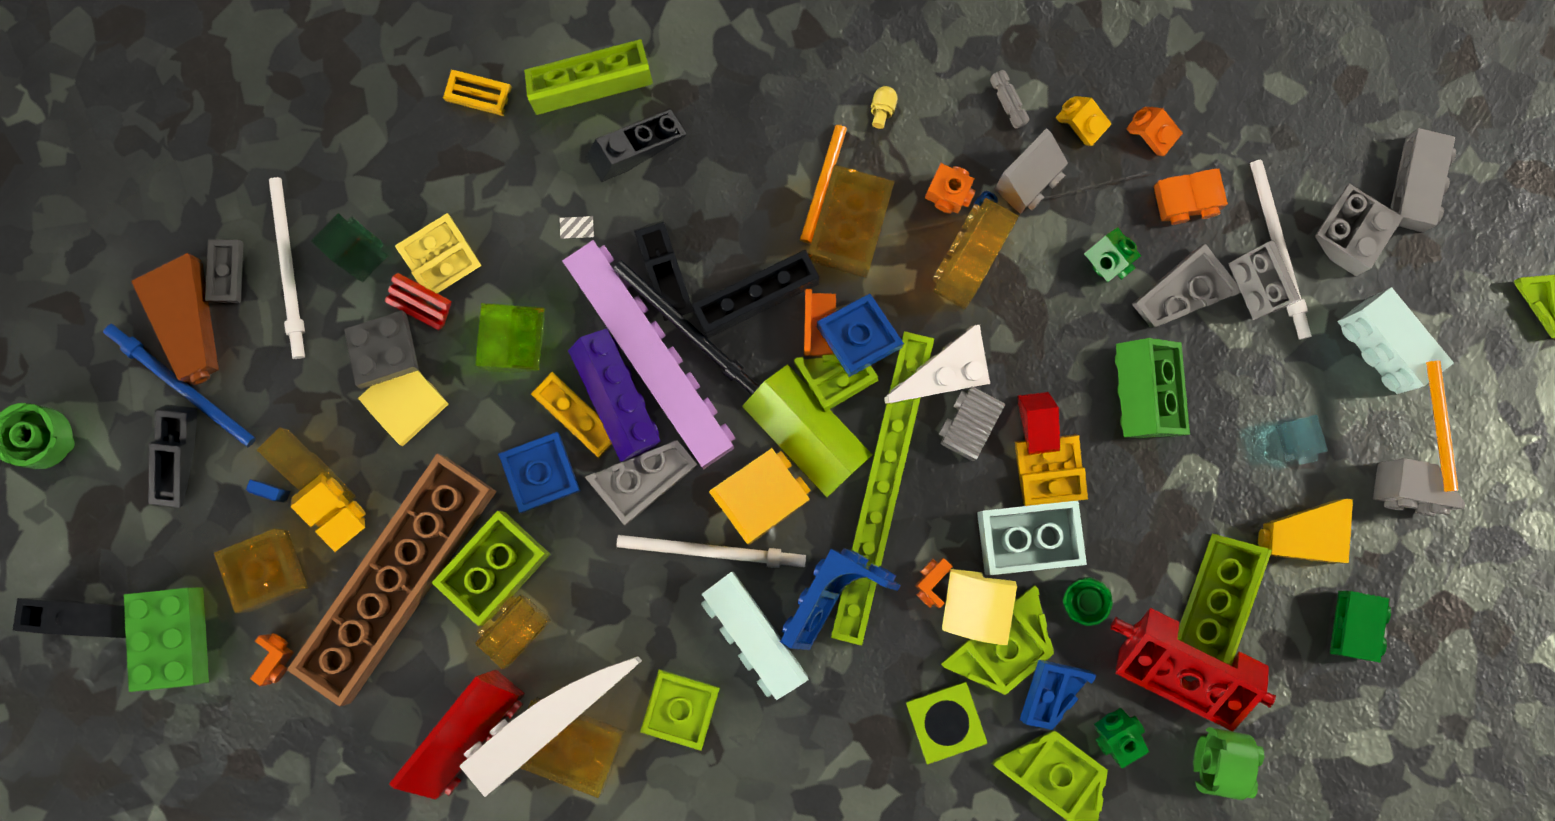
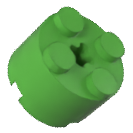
M17 403L0 412V459L18 467L46 469L61 462L73 450L75 441L71 425L67 418L59 411L35 404Z
M1208 727L1206 731L1209 734L1207 737L1200 736L1194 753L1193 771L1200 774V781H1195L1197 789L1201 793L1237 800L1255 798L1258 792L1256 780L1258 766H1261L1264 761L1263 747L1257 746L1254 738L1249 734Z

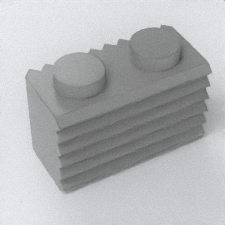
M972 386L968 389L967 393L961 390L953 405L954 408L958 409L953 420L947 418L939 432V435L943 436L940 444L971 461H975L999 418L1005 403Z

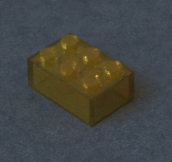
M834 165L808 252L812 263L867 278L895 181Z
M988 198L984 199L981 206L974 204L962 226L963 229L967 230L966 233L959 231L947 253L952 258L948 260L944 257L932 281L937 283L933 292L966 309L1019 215Z
M537 697L531 700L528 709L542 699ZM581 714L520 768L599 798L604 792L626 731Z

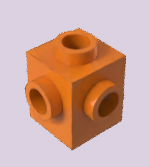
M940 163L925 199L936 203L935 207L940 211L949 214L953 211L958 214L962 205L969 206L976 190L971 188L975 178L970 177V173L961 167L953 166L951 168Z

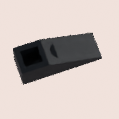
M670 109L596 138L586 158L600 181L604 182L628 172L686 136V132Z
M17 598L13 631L126 638L124 605L48 598Z

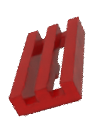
M399 273L392 276L391 282H393V285L389 286L388 292L390 294L386 297L385 302L438 331L443 328L452 301ZM400 287H403L404 289H406V290H408V291H410V292H412V293H414V294H416V295H418V296L415 297V296H413V295L407 293L406 291L400 289ZM427 301H429V302H431V303L437 305L438 307H440V308H442V309L440 310V309H438V308H436V307H434V306L428 304Z

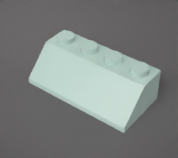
M730 572L702 593L705 600L701 602V605L711 618L715 616L719 618L724 625L719 629L730 645L736 642L742 651L738 657L748 671L754 668L761 679L757 681V684L767 697L773 695L778 700L809 680L804 669L789 648L780 642L782 638L734 572Z

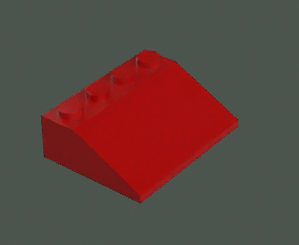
M497 670L476 676L391 780L389 785L393 789L435 800L444 794L450 796L462 781L458 776L463 771L459 766L467 760L464 753L478 741L482 745L493 737L489 732L506 717L512 719L523 706L520 699L525 693Z

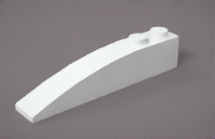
M637 656L605 667L568 684L540 700L508 723L505 719L502 720L489 732L493 736L484 745L478 741L464 753L467 760L459 767L483 796L486 797L641 663L642 660Z

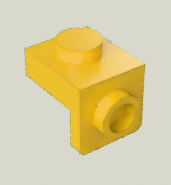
M1075 96L1070 98L1063 104L1061 112L1056 116L1060 123H1068L1087 146H1093L1112 124L1092 97Z

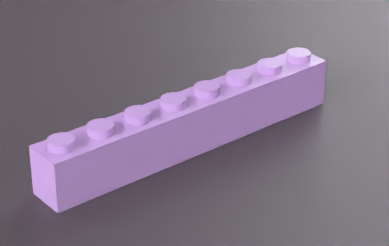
M592 240L562 260L701 467L705 469L732 451L734 446L731 441L736 439L726 423L721 426L714 418V415L718 413L708 397L704 400L701 399L696 391L700 388V385L692 373L684 374L679 366L683 360L675 348L672 346L667 349L661 340L666 335L658 323L654 321L650 324L644 315L649 310L639 295L633 298L627 290L631 285L613 270L610 263L614 259L605 245L599 248L595 241Z

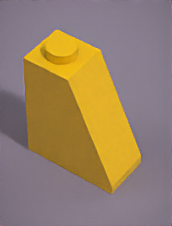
M1353 499L1333 500L1264 523L1263 529L1259 531L1258 545L1271 549L1270 556L1328 563H1349Z

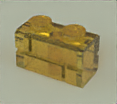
M513 595L509 597L499 608L502 612L495 622L491 619L488 620L477 632L481 637L475 644L502 669L508 668L551 621L525 595H519L517 598Z

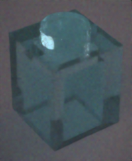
M1317 414L1276 425L1287 462L1297 459L1299 465L1319 460L1317 454L1328 451Z

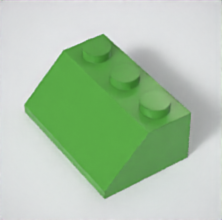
M1146 338L1116 344L1115 364L1118 368V396L1121 399L1122 411L1120 424L1124 437L1151 438L1190 435L1182 343Z

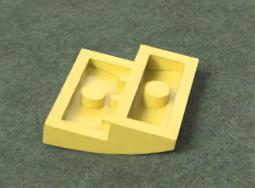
M446 213L395 245L418 284L435 293H439L482 266L449 213Z
M419 370L373 385L358 397L373 417L402 447L449 405Z
M950 569L942 630L977 641L1008 646L1017 590L1016 581L983 578L982 572Z

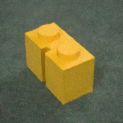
M321 473L292 497L290 507L310 527L316 524L318 528L315 532L336 552L365 528V518L363 516L366 513L356 501L349 502L342 495L344 490L334 478L331 477L328 480Z

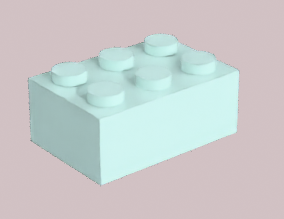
M1392 287L1365 299L1337 321L1342 327L1341 330L1344 336L1349 341L1354 342L1362 351L1361 355L1365 362L1376 368L1382 376L1383 384L1396 394L1421 388L1429 383L1426 362L1441 361L1442 372L1454 364Z
M1078 500L977 512L985 575L1087 565Z

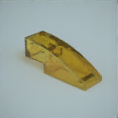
M279 427L257 449L299 491L322 473L328 480L332 477L341 485L344 490L342 495L349 502L356 497L314 452H310L288 429Z

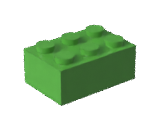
M180 588L124 594L129 692L209 683L204 588Z

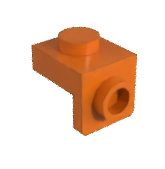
M1143 107L1135 113L1132 122L1126 128L1130 134L1140 135L1157 156H1165L1183 134L1164 108Z
M932 558L920 571L924 576L915 585L920 590L917 594L918 598L929 608L933 605L941 608L945 604L932 591L936 584L953 567L944 558H940L937 562Z
M277 634L259 635L255 642L269 653L250 679L259 686L275 684L287 671L285 665L294 652L286 647L288 642Z

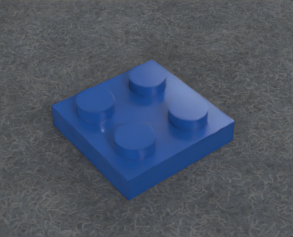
M871 294L817 321L816 325L849 377L900 350L904 344Z
M559 432L498 454L519 513L527 512L580 492Z

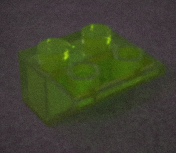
M481 303L475 366L483 371L521 373L539 371L545 308Z

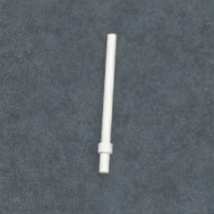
M1253 161L1250 163L1271 241L1275 242L1301 299L1263 161ZM1305 299L1287 307L1289 317H1293L1299 340L1312 336L1305 314L1308 312Z
M274 177L269 179L287 315V321L284 322L285 332L290 338L292 359H301L305 357L302 334L305 333L304 320L300 319L282 179Z
M618 535L617 538L618 548L767 563V567L780 568V565L805 568L806 555L783 553L781 549L769 548L768 551L625 535Z

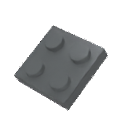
M401 310L344 329L355 386L359 389H364L419 370L408 317L404 311Z

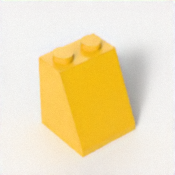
M771 448L709 491L748 545L752 544L810 500L806 494L811 490L800 476L795 479L789 472L788 468L792 465L782 451L776 454Z

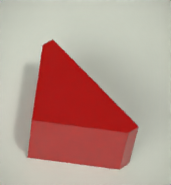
M1050 393L1018 395L1017 401L1028 455L1060 451L1059 407Z

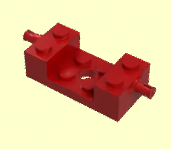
M1149 608L1143 618L1134 625L1118 617H1115L1112 621L1110 629L1127 637L1119 650L1115 674L1230 731H1234L1259 702L1271 708V705L1276 700V695L1267 692L1268 665L1239 651L1233 660L1232 666L1178 640L1180 622ZM1193 676L1198 680L1187 681L1183 677Z

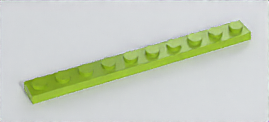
M904 331L902 336L904 344L898 353L889 393L895 386L908 379L916 372L915 370L930 359L934 338ZM921 397L886 403L851 550L869 559L867 563L869 567L871 564L878 567L882 564ZM861 578L851 582L841 592L831 638L862 646L877 585L876 582L869 578Z

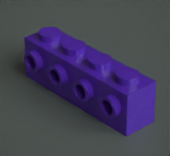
M607 328L580 337L568 352L620 462L648 452L661 441L659 431L645 409L644 398L637 392L633 384L629 367L624 365L616 340L611 337Z

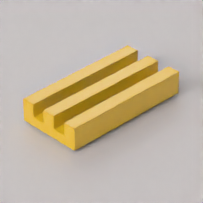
M451 69L443 99L450 103L504 116V107L508 102L507 96L511 92L512 87L507 83ZM460 80L499 90L501 93L497 95L455 84V81ZM452 91L479 97L482 99L498 103L497 105L475 100L472 98L452 94Z

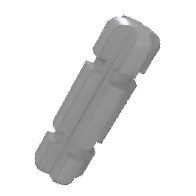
M1000 70L991 75L990 82L993 88L998 90L996 94L1006 114L1011 115L1009 119L1015 129L1021 128L1029 122V116L1025 109H1021L1023 104L1013 85L1009 84L1008 81L1010 79L1006 71Z

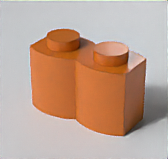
M1210 169L1189 175L1159 180L1153 186L1161 221H1171V225L1188 222L1190 220L1189 216L1201 215L1202 219L1218 216L1221 214L1220 210L1228 205L1220 169Z

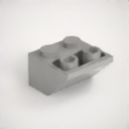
M1349 183L1315 237L1329 260L1354 276H1358L1372 268L1403 217Z
M1273 240L1228 263L1253 320L1301 301Z
M1403 458L1381 462L1377 465L1373 500L1384 502L1385 508L1404 510V507L1415 509L1416 514L1436 516V514L1450 515L1451 510L1464 509L1465 502L1457 491L1444 492L1442 471L1437 464Z

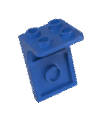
M843 548L842 552L831 549L826 559H821L817 564L813 574L815 579L810 588H805L798 599V605L800 606L794 617H789L782 628L784 635L780 642L791 649L810 650L837 599L847 585L861 578H869L885 588L898 591L901 585L894 581L896 575L881 566L878 567L874 564H871L870 567L867 566L869 559L855 551Z

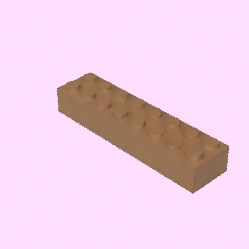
M436 454L292 661L287 671L339 707L352 703L433 584L431 582L445 568L497 491L449 458Z

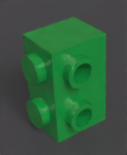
M1338 591L1330 654L1381 663V657L1385 654L1387 648V641L1384 638L1385 627L1391 618V608L1388 606L1389 598L1353 591Z

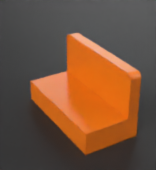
M805 289L804 356L822 357V355L834 354L816 325L817 321L836 312V294L812 293V289Z

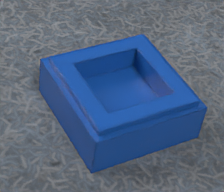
M251 479L246 488L249 493L277 502H287L290 494L288 490Z

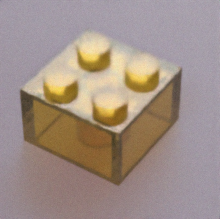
M272 529L214 552L235 613L251 612L309 589L288 530Z

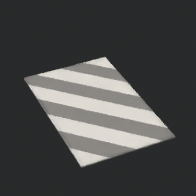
M593 216L560 218V239L594 237Z

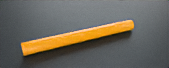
M835 125L800 237V241L811 244L847 131V128L842 125Z
M1441 361L1426 362L1444 492L1458 491Z

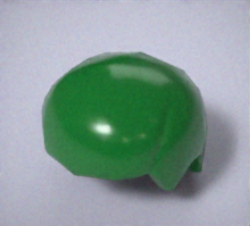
M1093 577L1078 578L1069 584L1064 593L1063 605L1068 616L1073 621L1090 626L1098 625L1109 617L1113 600L1109 588L1102 581Z

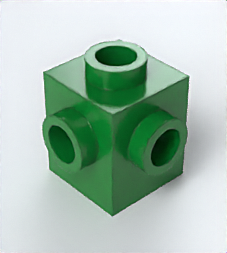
M1118 227L1105 235L1084 253L1092 263L1094 271L1107 282L1116 276L1122 280L1136 269L1132 263L1141 257L1133 240L1126 237Z
M1119 708L1094 723L1099 737L1095 738L1102 752L1106 756L1110 754L1121 768L1149 753L1142 737L1145 730L1135 715L1130 718L1122 708Z

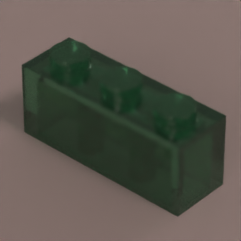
M339 213L311 240L329 259L361 282H364L388 257L380 249L384 243L372 232L360 224L354 217L351 216L346 220Z

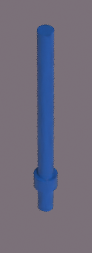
M109 324L104 329L103 333L120 346V351L130 359H137L247 448L255 442L256 438L189 384L179 381L175 373L143 349L144 345L135 337H128L113 324Z

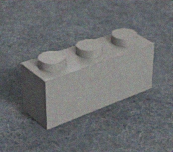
M1418 128L1405 137L1390 208L1403 217L1398 227L1423 233L1440 223L1444 213V208L1441 207L1443 195L1447 192L1450 184V178L1447 177L1448 170L1456 156V149L1453 148L1454 136Z

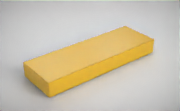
M553 372L531 393L539 403L598 458L612 446L598 414Z

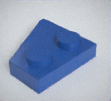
M1039 659L1020 721L1026 725L1053 730L1063 718V714L1077 702L1078 698L1075 695L1087 681L1092 684L1096 674L1089 670Z

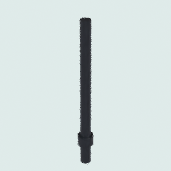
M622 260L615 265L613 270L724 370L722 373L730 381L734 379L750 395L760 387L742 370L744 367L735 359L733 361L729 359Z

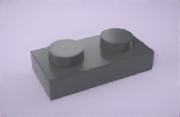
M208 240L205 301L209 303H241L244 242L240 240Z

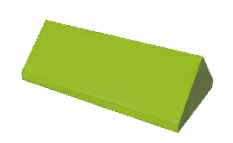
M641 39L524 70L527 97L536 115L653 84Z
M788 364L765 380L742 406L826 497L832 494L872 456V453L831 410L826 412L823 410L809 386Z
M1212 533L1179 625L1177 639L1232 666L1272 550Z

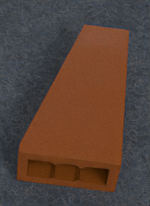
M186 253L131 282L177 379L185 383L198 385L211 378L210 374L218 371L219 367L209 302L205 301L206 282L203 264L199 258Z

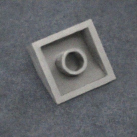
M1047 128L1003 172L994 189L1020 214L1027 207L1031 211L1034 210L1045 198L1041 193L1048 186L1054 189L1066 176L1062 171L1068 162L1052 133Z

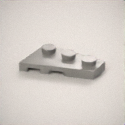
M1202 244L1134 301L1132 305L1150 328H1153L1230 296L1237 295L1241 291L1238 284L1206 244Z
M676 440L643 453L638 457L585 476V478L626 526L698 466V464L679 441Z

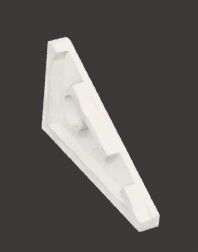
M980 325L967 328L964 334L954 342L946 345L938 355L931 357L915 370L916 372L895 386L884 397L885 404L970 388L971 386L990 384Z

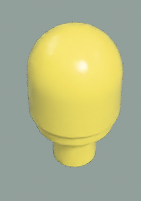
M889 86L878 88L874 93L871 103V113L874 115L872 126L878 129H883L886 119L891 118L895 112L898 97L896 91Z

